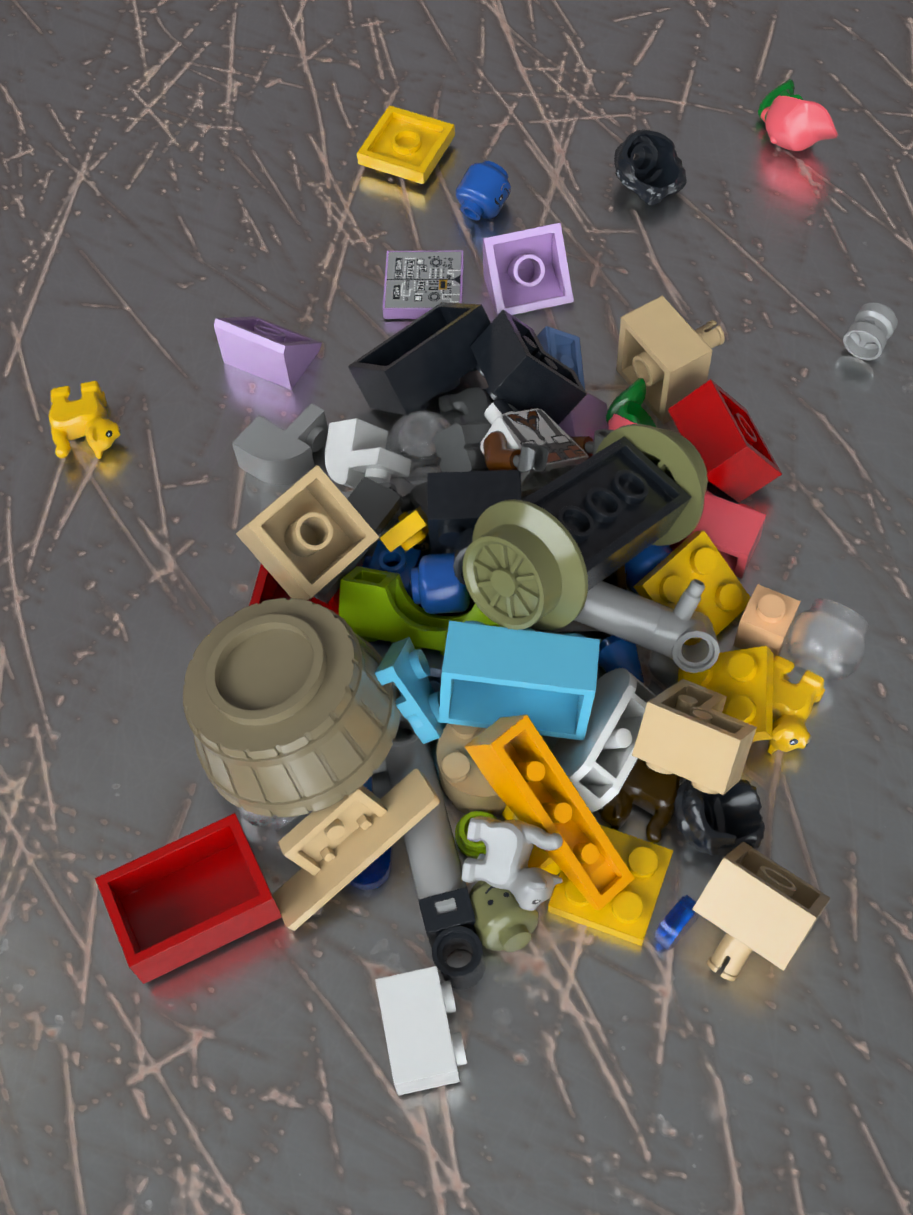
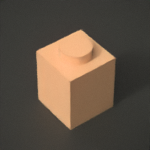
M757 584L740 619L733 646L739 649L768 646L774 654L773 658L779 656L792 629L801 601Z

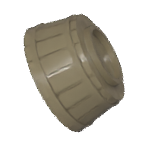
M286 598L262 601L261 604L255 603L235 612V615L227 617L210 631L211 634L209 636L206 635L193 654V660L189 662L184 678V713L194 735L196 753L202 768L205 770L214 788L228 802L239 808L242 806L245 811L257 815L294 817L309 814V811L312 810L316 812L330 807L343 800L345 795L349 796L360 788L387 757L393 745L392 739L396 737L401 712L396 706V699L400 697L399 689L394 682L385 685L380 684L375 675V671L383 660L380 654L371 644L359 635H356L342 617L326 607L303 599L290 598V600H287Z

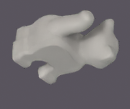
M483 816L470 819L467 839L474 842L483 841L486 846V854L480 853L477 859L468 857L465 860L462 881L468 883L485 881L493 887L509 890L514 895L519 907L527 911L536 910L539 904L548 900L554 886L562 883V878L541 868H528V861L533 845L544 850L553 851L562 846V836L559 833L549 834L542 828L517 819L500 821Z

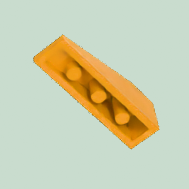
M528 715L501 717L464 746L490 786L519 820L542 828L549 834L559 833L562 836L563 843L560 848L553 851H545L595 910H601L635 879Z

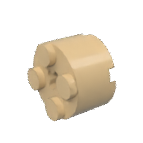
M447 724L443 729L441 738L438 739L436 748L439 780L446 796L464 814L473 811H484L493 814L495 817L502 815L506 804L490 786L464 747L487 728Z

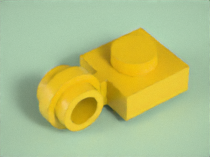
M420 506L409 514L405 511L398 516L399 522L379 537L390 552L400 545L406 552L414 545H420L426 540L427 533H429L428 516Z

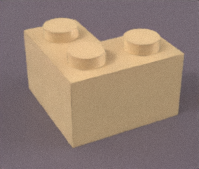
M682 679L647 702L632 756L646 761V765L656 772L676 774L691 781L692 786L699 791L724 795L740 781L757 727L722 713L727 696Z

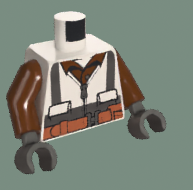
M499 399L489 405L484 413V416L492 426L481 441L480 449L484 454L485 463L489 470H518L521 472L522 497L532 494L596 454L603 439L614 430H596L594 441L590 436H570L543 410L537 408L514 412L504 399Z

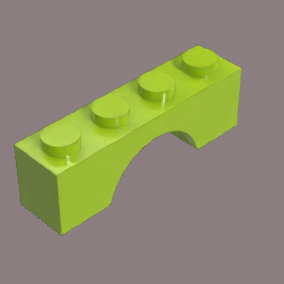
M356 566L340 582L339 616L347 622L356 635H359L367 642L377 640L398 642L410 637L415 650L421 648L438 650L444 656L449 621H478L489 626L503 627L489 619L476 604L470 611L457 616H440L425 612L408 595L398 573Z

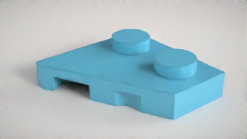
M410 637L392 643L375 671L378 681L381 685L390 682L395 683L401 697L396 699V706L404 718L410 722L414 732L423 744L441 738L447 723L439 722L440 691L435 692L429 681L430 667L425 654L421 649L415 650Z

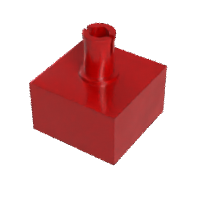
M711 379L668 409L680 434L689 440L700 453L706 467L708 481L740 503L782 475L747 409Z

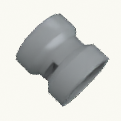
M871 302L863 305L855 317V323L849 327L844 335V346L849 353L859 359H877L883 352L887 339L892 336L897 327V316L889 307L880 303Z

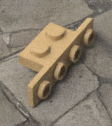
M419 769L412 770L381 799L362 785L349 796L345 795L343 800L316 812L312 811L278 841L283 855L302 867L273 894L281 917L288 928L291 930L299 928L440 803L436 792Z

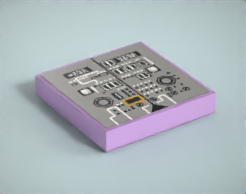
M387 251L383 297L384 319H418L441 302L462 303L464 251Z

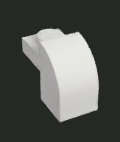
M358 418L329 423L325 447V466L328 475L336 483L355 489L364 476L378 484L390 483L391 478L409 476L412 460L386 450L387 430Z

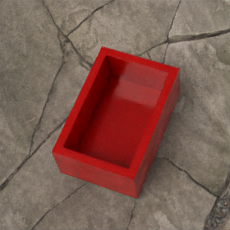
M235 813L95 878L128 966L143 984L281 918L280 911Z

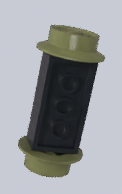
M643 424L622 426L603 439L596 454L522 500L500 501L490 506L479 517L474 528L472 543L466 549L463 558V576L471 598L489 619L508 629L521 630L531 627L538 630H556L568 625L581 613L588 591L649 546H665L677 543L686 538L696 528L703 513L704 496L708 483L706 467L700 453L689 440L674 431L658 429Z

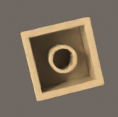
M663 295L621 317L616 370L629 386L638 378L645 380L646 396L643 402L660 422L665 424L672 420L668 409L707 382L712 348L723 344L725 336L721 326H716L717 322L714 320H710L705 325L694 330Z
M318 465L307 472L236 533L291 598L309 600L379 538Z
M742 842L722 859L692 909L726 932L713 955L707 960V965L716 973L729 956L730 961L720 976L729 981H735L752 951H755L784 971L831 898L745 842Z

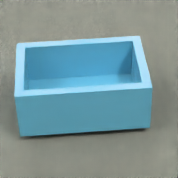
M449 621L441 674L439 722L488 728L501 717L528 715L542 736L584 741L596 693L600 639L585 638L576 633L561 635L537 632L531 628L513 630L505 627L485 625L478 621Z

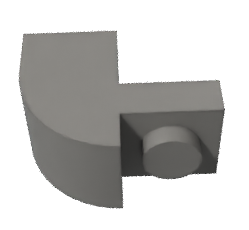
M311 403L286 430L259 415L232 442L238 466L265 483L273 485L296 483L315 467L312 453L319 451L327 441L328 426L325 411Z

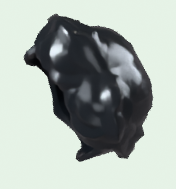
M645 129L636 130L615 150L614 164L616 176L625 187L637 193L639 198L648 205H657L667 195L678 193L687 183L686 171L682 167V160L677 156L673 141L659 132Z
M687 779L678 788L674 813L678 820L677 827L684 835L685 840L698 851L709 853L710 855L726 856L742 842H745L752 848H758L764 837L765 824L762 821L763 817L759 813L762 808L760 797L757 794L756 787L752 786L749 781L741 779L724 795L699 791Z

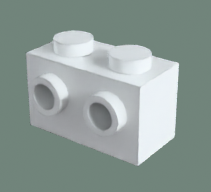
M437 966L375 979L392 1076L398 1096L460 1082L457 1066L467 1064L461 1032L450 1034L447 1014L456 1012L450 980L440 982Z

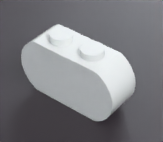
M624 668L614 669L597 680L596 693L584 741L559 738L551 751L591 813L609 803L622 788L638 759L632 756L647 702L656 697L651 690Z

